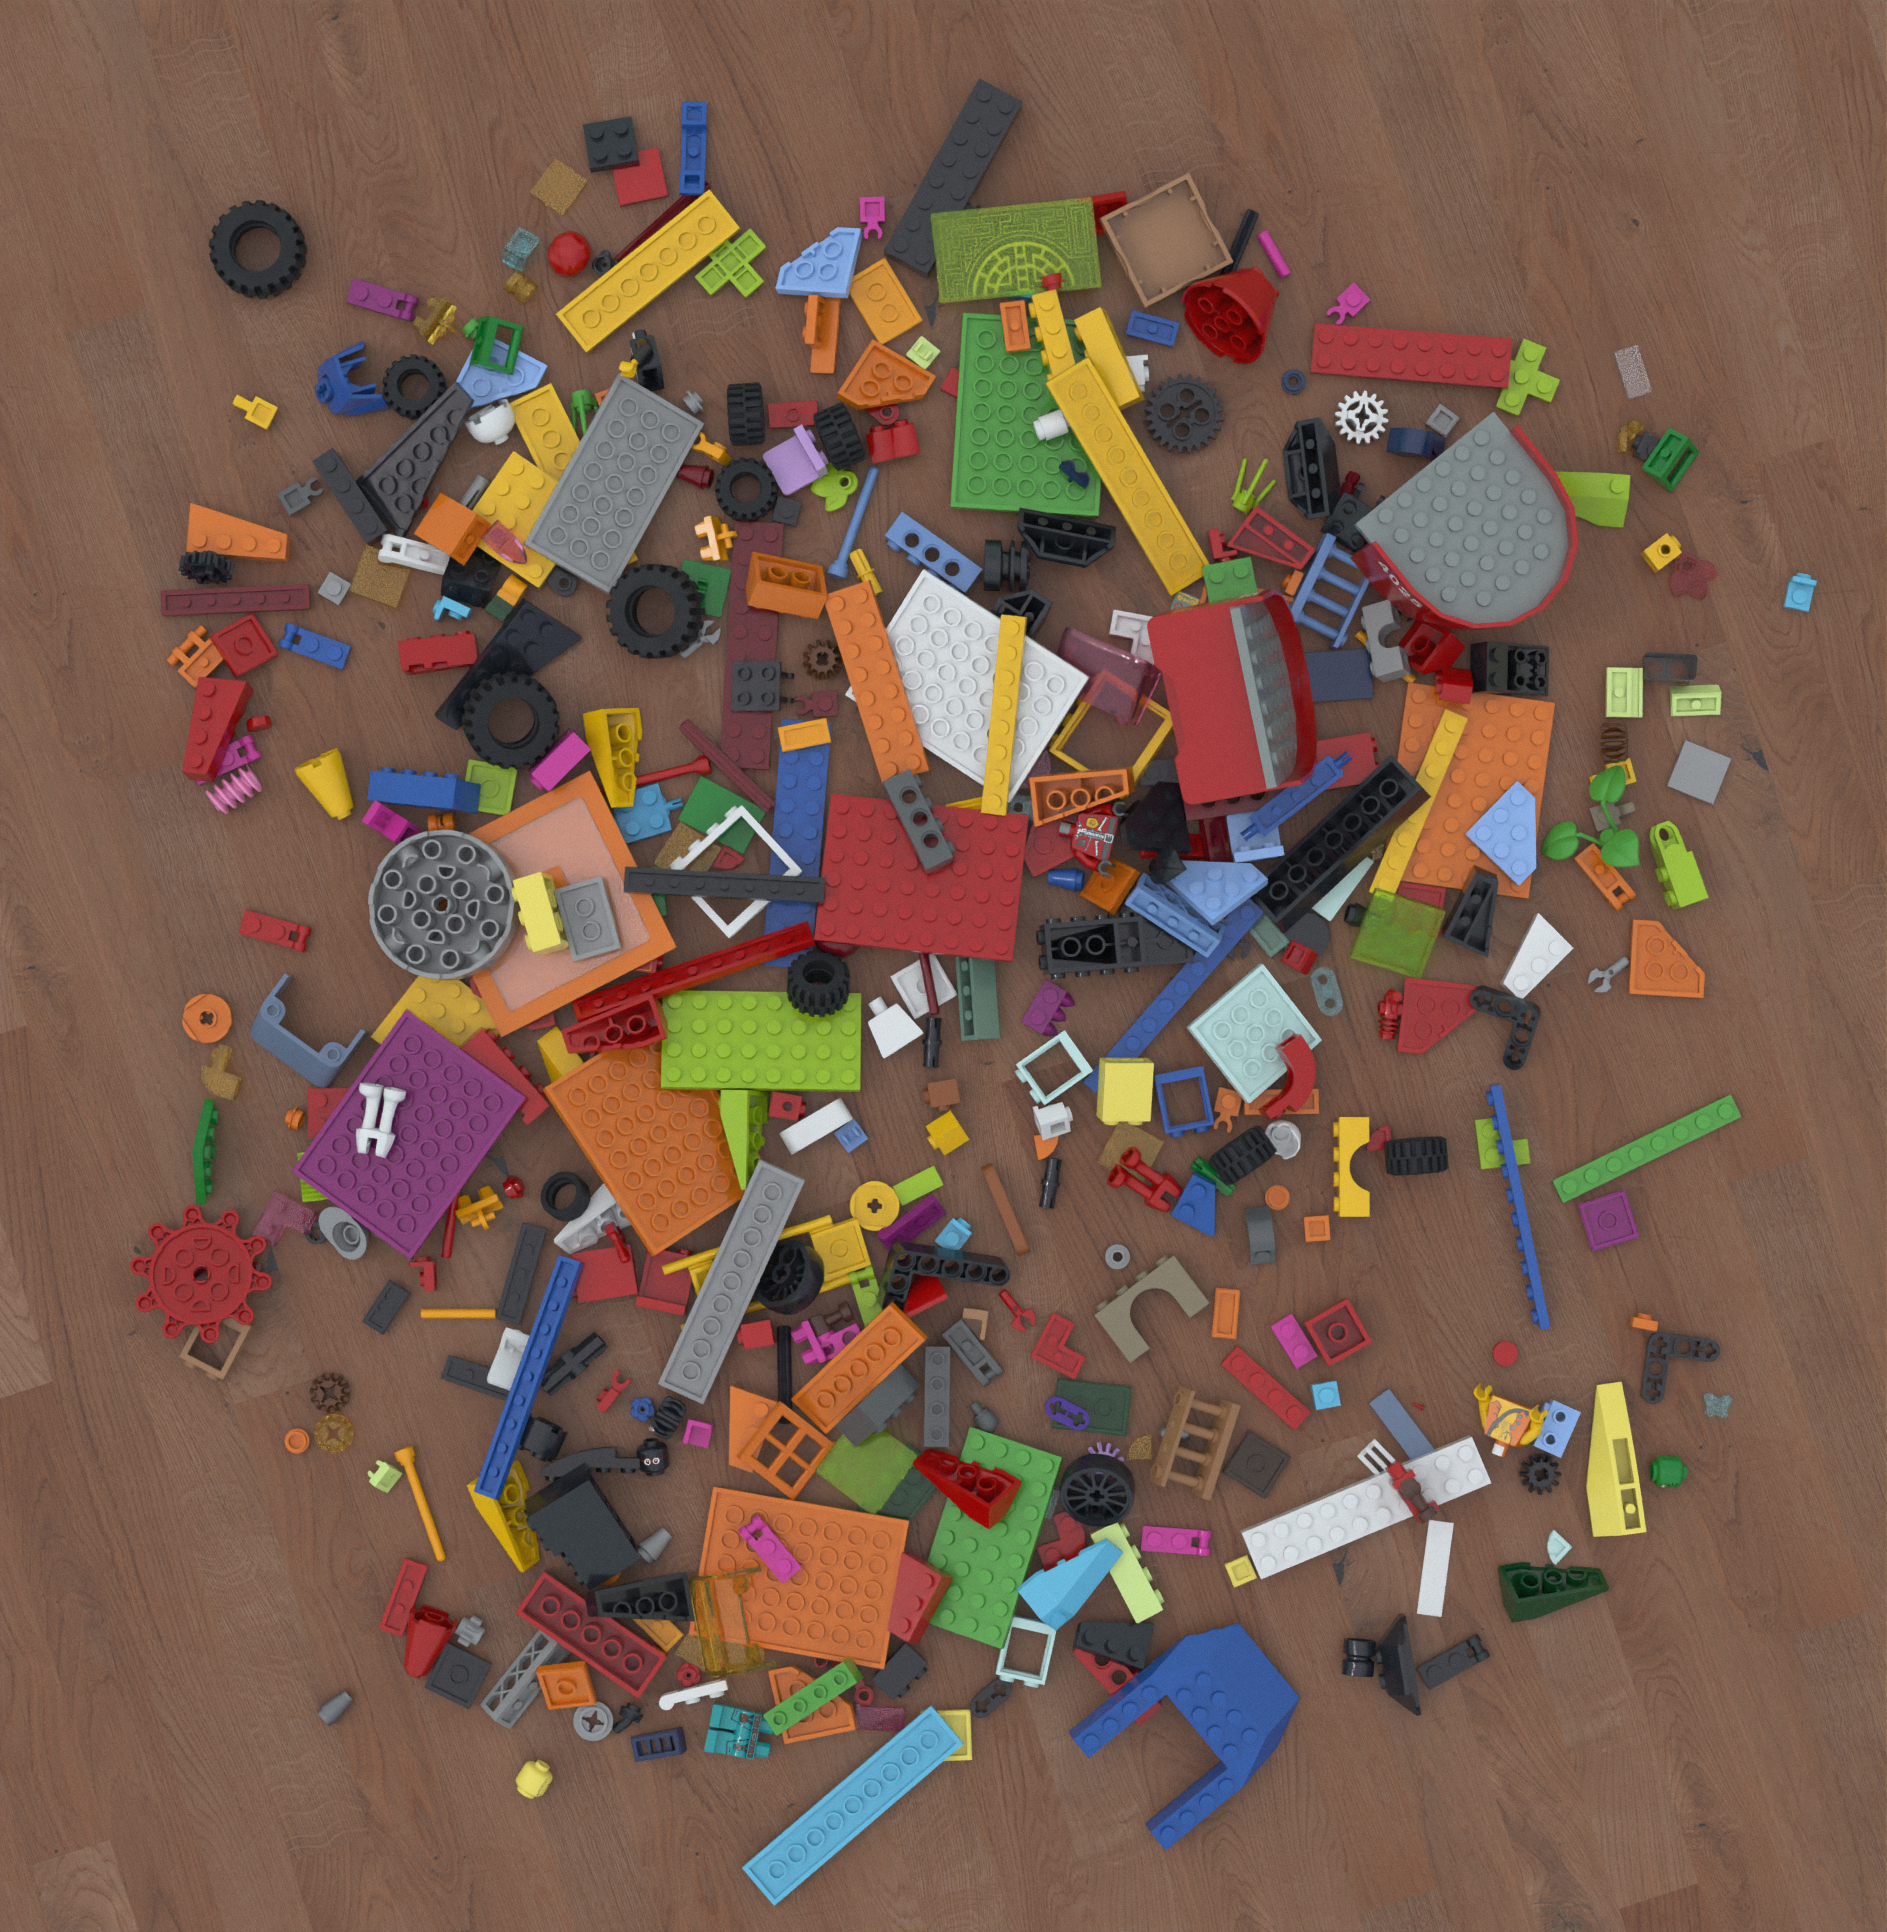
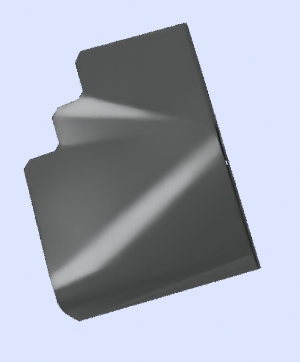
M1646 652L1643 656V681L1689 684L1695 679L1697 674V655ZM1650 661H1658L1662 665V674L1657 678H1651L1646 674L1645 667ZM1676 662L1685 664L1687 674L1683 679H1675L1671 676L1670 667Z

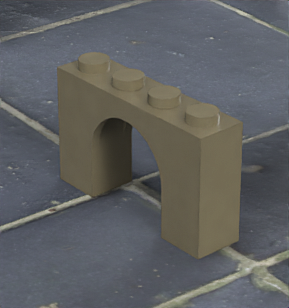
M1165 1254L1155 1262L1157 1267L1148 1272L1145 1269L1135 1277L1137 1282L1132 1286L1128 1287L1125 1284L1115 1292L1116 1298L1110 1302L1105 1299L1095 1307L1097 1312L1094 1313V1316L1130 1363L1150 1348L1135 1329L1130 1318V1308L1138 1294L1151 1288L1163 1289L1174 1297L1189 1318L1209 1304L1208 1300L1174 1255L1168 1257Z

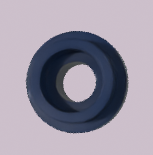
M1296 369L1286 371L1281 379L1282 388L1289 394L1300 393L1306 385L1304 374ZM1295 378L1298 381V384L1296 386H1291L1289 384V379Z

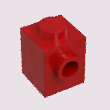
M773 1091L768 1116L799 1121V1116L804 1117L807 1103L802 1102L803 1097Z

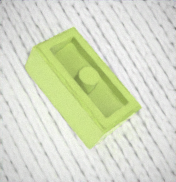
M1719 685L1670 687L1671 716L1720 715L1722 692Z

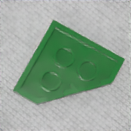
M215 1099L204 1100L192 1150L196 1204H206L208 1194H213L214 1180H211L212 1159L215 1160L217 1146L214 1145L215 1124L218 1125L219 1110L215 1109Z

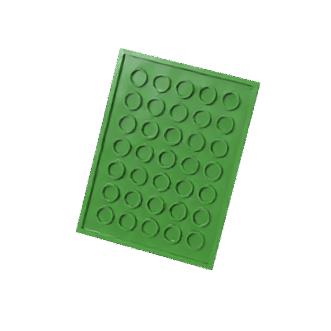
M963 313L950 508L1019 513V508L1021 507L1061 516L1099 518L1101 478L1071 427H1068V433L1047 441L1045 439L1039 441L1033 426V422L1037 421L1038 417L1060 409L1045 385V382H1047L1046 375L1050 374L1048 365H1043L1040 351L1044 349L1042 342H1037L1034 331V327H1038L1036 319L1027 317L1031 350L1006 354L1001 315ZM1064 319L1076 364L1086 358L1084 354L1086 347L1084 342H1080L1075 334L1074 328L1077 327L1075 321ZM1072 460L1075 464L1076 472L1087 473L1090 476L1089 485L1086 489H1083L1074 480L1071 483L1068 482L1069 476L1059 469L1061 462Z

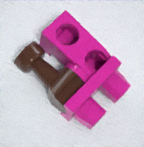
M847 1301L839 1304V1310L827 1315H815L802 1321L801 1325L791 1332L796 1344L809 1339L812 1348L801 1352L806 1365L818 1361L822 1363L833 1358L861 1332L857 1322L837 1332H834L832 1325L842 1319L845 1322L855 1319Z

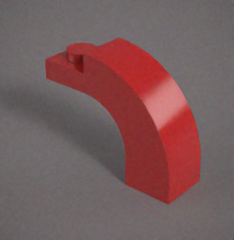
M1294 1033L1275 1047V1050L1286 1065L1287 1081L1283 1090L1277 1096L1258 1109L1264 1118L1277 1119L1286 1112L1285 1108L1288 1111L1297 1112L1306 1103L1312 1092L1316 1076L1315 1060L1310 1047L1301 1034Z

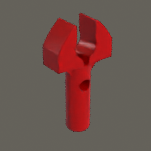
M613 1221L606 1225L604 1230L606 1235L612 1240L620 1262L627 1263L630 1258L624 1245L626 1239L619 1226H616Z
M1006 1289L999 1293V1297L1014 1315V1320L1011 1324L1016 1330L1027 1332L1020 1323V1315L1028 1317L1033 1326L1035 1325V1313L1031 1308L1028 1310L1021 1309Z

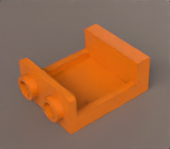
M440 492L414 534L427 544L434 546L460 564L465 565L491 524L477 513Z

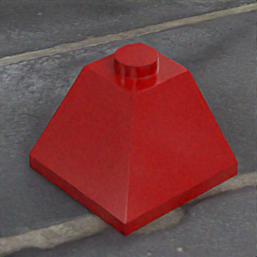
M1417 619L1397 645L1407 651L1410 667L1424 675L1442 670L1443 668L1452 667L1466 647L1450 631L1438 625Z
M915 1274L916 1280L912 1281L903 1309V1313L908 1318L948 1298L938 1277Z

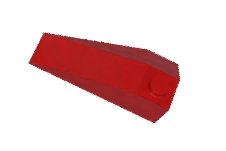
M651 993L563 1029L561 1033L569 1054L645 1048L667 1039L668 1023L661 1002Z

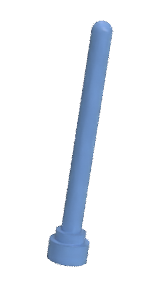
M877 466L869 468L838 559L834 560L833 564H830L827 574L841 580H846L849 570L846 563L879 472Z

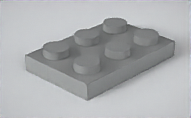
M603 876L554 890L573 962L622 949Z

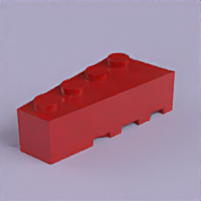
M207 677L198 678L182 772L190 780L215 781L225 758L228 744L235 735L234 730L245 712L248 698H251L254 691L246 681Z
M481 1026L459 1047L527 1097L518 1111L523 1116L522 1120L526 1125H529L550 1106L543 1091L544 1087L540 1083L535 1085L529 1079L532 1074L525 1066L521 1065L518 1067L513 1061L515 1058L514 1054L506 1046L502 1049L496 1043L499 1039L490 1028L485 1030Z

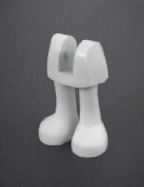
M360 1083L359 1092L366 1097V1110L362 1127L356 1129L358 1153L367 1154L370 1149L371 1140L375 1138L377 1139L376 1156L385 1158L395 1139V1134L391 1133L394 1113L398 1103L405 1099L406 1091L394 1087L384 1088L383 1085ZM383 1094L384 1106L380 1126L375 1128L379 1103Z

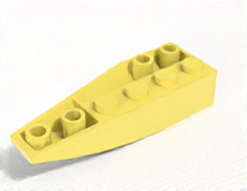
M1622 1382L1596 1385L1586 1481L1593 1537L1621 1536L1646 1532L1636 1457Z

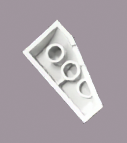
M603 1183L590 1198L586 1211L577 1219L570 1221L555 1237L554 1243L570 1255L596 1244L599 1238L606 1236L604 1227L614 1221L615 1225L619 1226L620 1229L631 1224Z

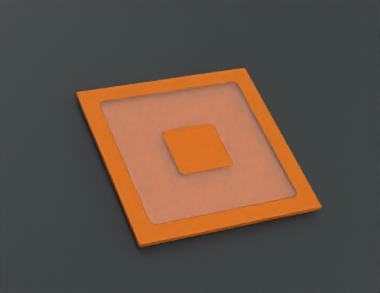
M591 771L468 834L485 841L495 848L507 861L516 879L543 872L552 875L555 888L558 889L603 876L622 949L578 962H573L570 948L541 955L533 953L532 949H528L525 941V935H528L525 925L522 926L519 920L516 933L502 956L490 967L472 976L502 1038L677 948L652 895L624 893L625 867L638 866ZM447 899L441 901V911H446L448 907Z

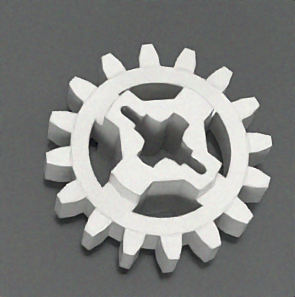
M1354 391L1352 399L1347 395L1344 397L1346 404L1339 402L1337 407L1342 411L1335 412L1334 414L1335 417L1340 418L1335 423V427H1342L1339 435L1341 436L1346 433L1348 435L1347 442L1354 438L1356 445H1359L1361 440H1364L1365 444L1368 445L1370 437L1375 441L1378 440L1377 431L1384 433L1385 428L1381 424L1388 423V419L1383 418V415L1387 414L1388 410L1380 408L1384 402L1383 400L1376 402V394L1369 398L1367 397V391H1364L1362 396H1359L1357 391ZM1359 402L1355 410L1347 411L1349 406ZM1368 404L1375 409L1377 414L1371 412ZM1363 408V416L1367 419L1364 420L1360 427L1359 418L1355 417L1359 415ZM1346 422L1351 423L1355 428L1354 432L1347 426ZM1376 425L1372 431L1364 434L1366 427Z

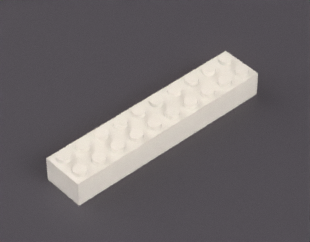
M1470 1435L1434 1449V1451L1401 1463L1405 1470L1408 1468L1413 1470L1416 1475L1413 1479L1420 1483V1493L1428 1503L1434 1500L1437 1505H1440L1491 1484L1474 1440ZM1384 1470L1379 1474L1367 1477L1241 1530L1240 1532L1260 1579L1412 1517L1413 1514L1398 1495L1397 1490L1392 1489L1388 1483L1392 1478L1387 1471Z

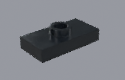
M389 1280L362 1322L384 1335L411 1293L392 1280Z

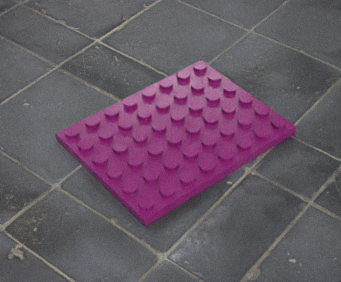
M406 1009L291 1172L411 1260L527 1097ZM360 1083L383 1085L384 1088L394 1087L406 1091L405 1099L398 1103L394 1113L391 1133L395 1134V1139L385 1158L376 1156L377 1139L372 1138L367 1154L358 1153L356 1129L362 1127L366 1110V1097L359 1092ZM383 1094L379 1103L375 1128L380 1126L384 1106Z

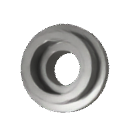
M1116 1244L1107 1249L1105 1260L1111 1268L1122 1269L1129 1263L1130 1254L1126 1247ZM1116 1252L1122 1254V1260L1119 1262L1113 1260V1254Z

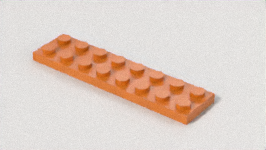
M871 580L827 594L825 606L882 784L883 781L910 769L912 775L931 770Z

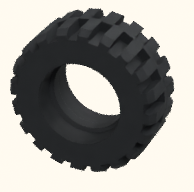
M256 200V203L244 201L242 202L243 206L237 208L234 205L230 207V213L227 215L223 213L218 218L220 223L218 226L214 225L211 231L214 234L213 238L209 239V247L211 248L209 255L217 274L233 291L238 294L242 293L248 298L257 296L259 299H267V295H273L274 297L280 295V291L284 288L289 290L293 286L291 284L294 279L298 280L302 275L300 273L301 267L305 268L306 264L305 254L307 253V246L299 225L285 209L282 210L272 202L266 204L264 200ZM256 228H267L279 238L281 244L279 257L272 266L265 270L257 272L246 270L239 264L236 258L237 243L246 232Z
M645 564L628 570L627 575H621L617 579L619 584L612 586L609 592L613 595L612 599L607 600L606 608H610V614L606 615L607 622L612 623L613 627L609 629L612 636L619 638L617 643L621 647L628 648L627 652L633 655H640L641 658L659 659L673 657L678 652H684L689 648L690 642L696 641L698 638L696 633L698 630H702L704 622L700 621L701 615H705V608H701L700 603L704 601L702 593H697L696 591L699 586L695 581L688 579L689 575L686 572L679 571L677 567L671 565ZM651 588L665 590L673 600L675 607L672 625L665 633L659 635L647 633L641 627L637 618L638 601L642 594Z
M506 671V674L496 673L492 675L491 679L480 681L481 685L477 689L473 688L469 693L471 697L469 701H465L463 706L465 708V713L462 714L463 731L471 747L487 763L493 766L497 765L501 769L508 770L509 767H514L517 770L523 769V765L529 764V766L536 764V759L540 756L544 758L548 754L546 752L549 747L553 748L556 742L554 737L556 734H559L558 720H560V716L553 697L540 682L523 673L515 674L514 672ZM509 698L521 699L530 706L533 712L534 722L531 730L524 738L516 742L504 743L497 740L491 734L488 727V718L492 709L503 700Z

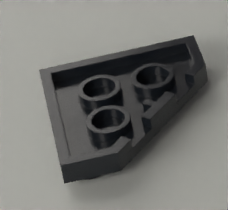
M1158 781L1153 785L1148 794L1134 808L1130 816L1120 825L1124 849L1159 852L1160 849L1169 844L1175 846L1179 854L1187 855L1192 851L1179 783Z

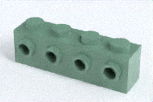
M955 957L961 1041L999 1039L1000 1026L995 961Z

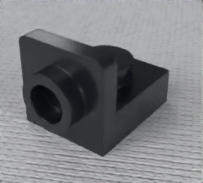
M1647 431L1641 436L1637 435L1631 447L1635 450L1632 457L1646 462L1660 440L1650 436V433Z

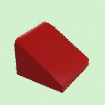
M1292 940L1281 962L1307 975L1318 954L1312 949Z

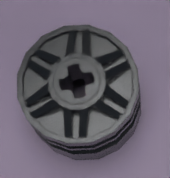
M985 540L983 591H1000L1002 580L1008 582L1009 592H1013L1014 581H1019V592L1026 591V586L1030 579L1031 554L1025 541H1021L1020 552H1015V540H1011L1008 551H1003L1001 540Z

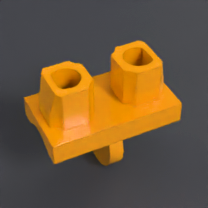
M704 517L703 522L695 525L698 538L708 537L710 543L709 546L700 549L702 560L728 561L727 549L733 548L731 539L738 536L737 531L729 532L728 523L721 524L720 517Z
M490 1186L478 1190L481 1200L476 1203H472L469 1195L459 1197L458 1210L455 1212L463 1225L471 1222L473 1227L482 1224L484 1230L490 1228L488 1221L496 1218L494 1212L504 1208L502 1201Z

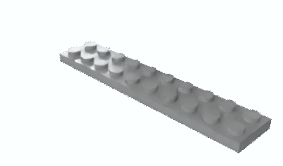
M762 1159L759 1160L658 1382L659 1385L704 1404L805 1182L804 1178Z

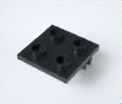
M1361 482L1353 495L1347 491L1343 493L1336 504L1333 515L1328 517L1320 530L1323 534L1329 533L1335 536L1336 542L1355 553L1368 542L1354 524L1386 498L1381 495L1374 508L1360 501L1358 497L1364 487V484Z
M733 661L732 711H781V703L793 704L794 698L780 696V679H795V674L782 672L781 661Z

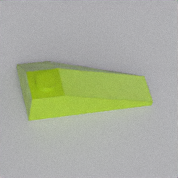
M1555 471L1575 507L1576 517L1578 516L1597 526L1623 528L1629 500L1630 475Z

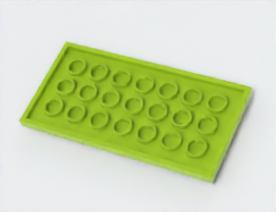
M682 990L663 997L662 1008L668 1023V1038L662 1040L661 1089L860 1092L861 993H849L848 1001L846 1004H843V1008L840 1011L835 1010L833 1015L825 1014V1017H819V1015L811 1017L809 1013H800L799 1008L795 1009L792 1006V1002H789L787 992Z

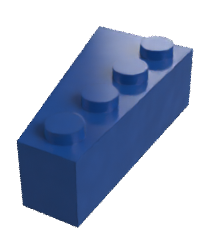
M381 767L380 772H370L368 801L374 802L376 800L384 804L412 805L427 809H433L434 807L435 809L453 812L458 810L471 814H477L481 785L459 780L460 775L445 773V777L442 778L438 777V773L423 771V776L417 775V771L402 769V774L395 773L396 769Z

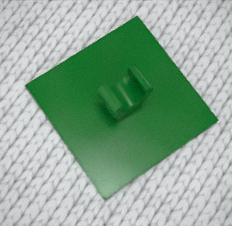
M684 559L681 571L686 572L689 575L688 579L695 581L699 586L696 591L697 593H702L704 601L700 602L701 608H705L706 615L721 618L731 577V569Z

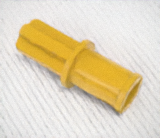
M857 549L851 552L849 557L858 573L857 579H861L862 582L871 580L875 596L882 593L883 590L873 573L875 569L871 568L863 550Z

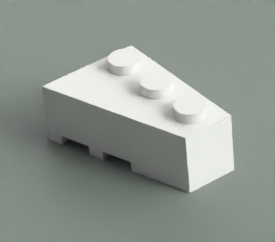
M1539 913L1535 914L1500 985L1510 995L1523 999L1573 947Z

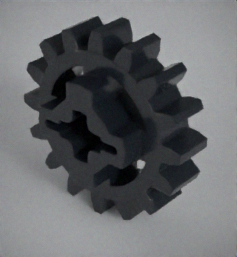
M194 551L193 554L186 552L185 555H181L179 571H181L182 576H187L189 580L196 579L198 584H219V581L227 583V580L232 578L234 564H231V560H225L224 555L216 556L217 553L214 551Z

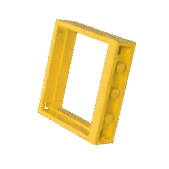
M1104 669L1101 674L1098 672L1091 680L1090 685L1092 687L1087 694L1083 693L1078 699L1076 705L1079 707L1075 713H1069L1062 724L1064 729L1060 735L1056 733L1053 736L1052 741L1048 745L1051 747L1049 752L1075 771L1089 770L1063 753L1062 750L1106 684L1109 683L1164 719V722L1133 766L1134 785L1136 786L1147 767L1174 730L1171 714L1168 710ZM1130 794L1121 796L1118 799L1125 802Z

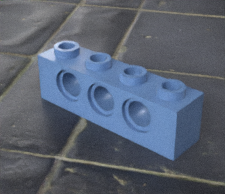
M901 512L885 534V539L888 540L887 546L897 553L899 550H902L908 555L906 559L917 567L920 564L928 569V572L939 579L941 578L964 595L967 594L982 573L983 569L903 512ZM910 535H914L919 539V544L913 548L908 547L905 544V539ZM936 550L939 553L938 560L935 562L928 561L925 558L926 552ZM949 564H955L959 567L960 571L956 576H949L945 572V568Z

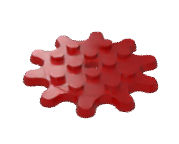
M189 1205L183 1211V1224L179 1229L169 1230L161 1223L152 1224L148 1229V1235L156 1244L155 1252L150 1257H136L131 1261V1271L135 1275L146 1277L149 1281L148 1290L138 1296L135 1301L136 1308L140 1312L145 1313L153 1309L163 1310L166 1314V1321L162 1327V1332L167 1338H176L185 1326L194 1325L199 1328L201 1339L205 1343L212 1344L219 1338V1324L222 1320L232 1318L244 1326L249 1325L254 1320V1313L246 1303L247 1296L253 1291H266L272 1285V1279L267 1273L258 1272L253 1268V1260L257 1255L264 1252L266 1241L261 1236H253L246 1240L240 1239L236 1235L239 1215L234 1210L225 1211L217 1222L209 1224L203 1220L198 1206ZM206 1269L208 1271L207 1279L203 1281L196 1280V1271Z

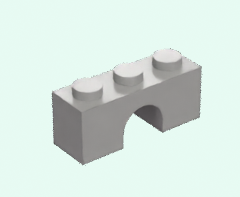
M1389 600L1362 607L1363 616H1361V623L1364 630L1367 631L1368 639L1365 640L1368 652L1372 656L1373 662H1370V669L1373 676H1376V678L1384 683L1411 675L1407 651L1400 646L1386 647L1387 636L1392 631L1402 628L1399 610Z

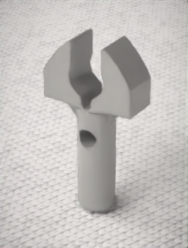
M702 621L704 625L702 630H699L696 641L690 642L689 648L684 652H680L683 658L689 657L704 643L715 645L719 641L721 635L720 628L713 635L705 636L706 629L713 625L714 621Z
M1623 956L1605 971H1599L1597 968L1592 970L1588 975L1587 984H1590L1595 978H1604L1602 985L1593 990V992L1603 993L1612 988L1609 984L1610 979L1630 964L1628 958Z

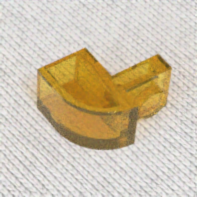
M219 1044V1047H215L211 1054L210 1062H213L212 1067L202 1064L201 1079L204 1086L212 1094L235 1101L243 1077L225 1071L232 1047Z

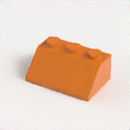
M752 551L745 589L747 604L755 608H764L779 613H789L804 618L818 619L827 599L823 566Z

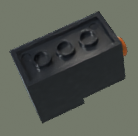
M584 1463L524 1500L526 1505L524 1510L527 1517L526 1522L533 1532L537 1530L540 1536L539 1541L545 1551L550 1550L554 1556L561 1553L565 1563L568 1566L572 1565L575 1571L574 1575L581 1586L585 1584L589 1591L600 1584H613L619 1579L622 1570L641 1559L636 1541Z

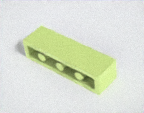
M1117 1522L1090 1532L1094 1543L1107 1538L1122 1550L1123 1554L1109 1572L1136 1623L1162 1611L1161 1604L1165 1601L1158 1589L1153 1591L1149 1583L1153 1578L1147 1567L1141 1568L1138 1559L1142 1557L1135 1544L1130 1547L1126 1539L1130 1534L1124 1523L1118 1524Z

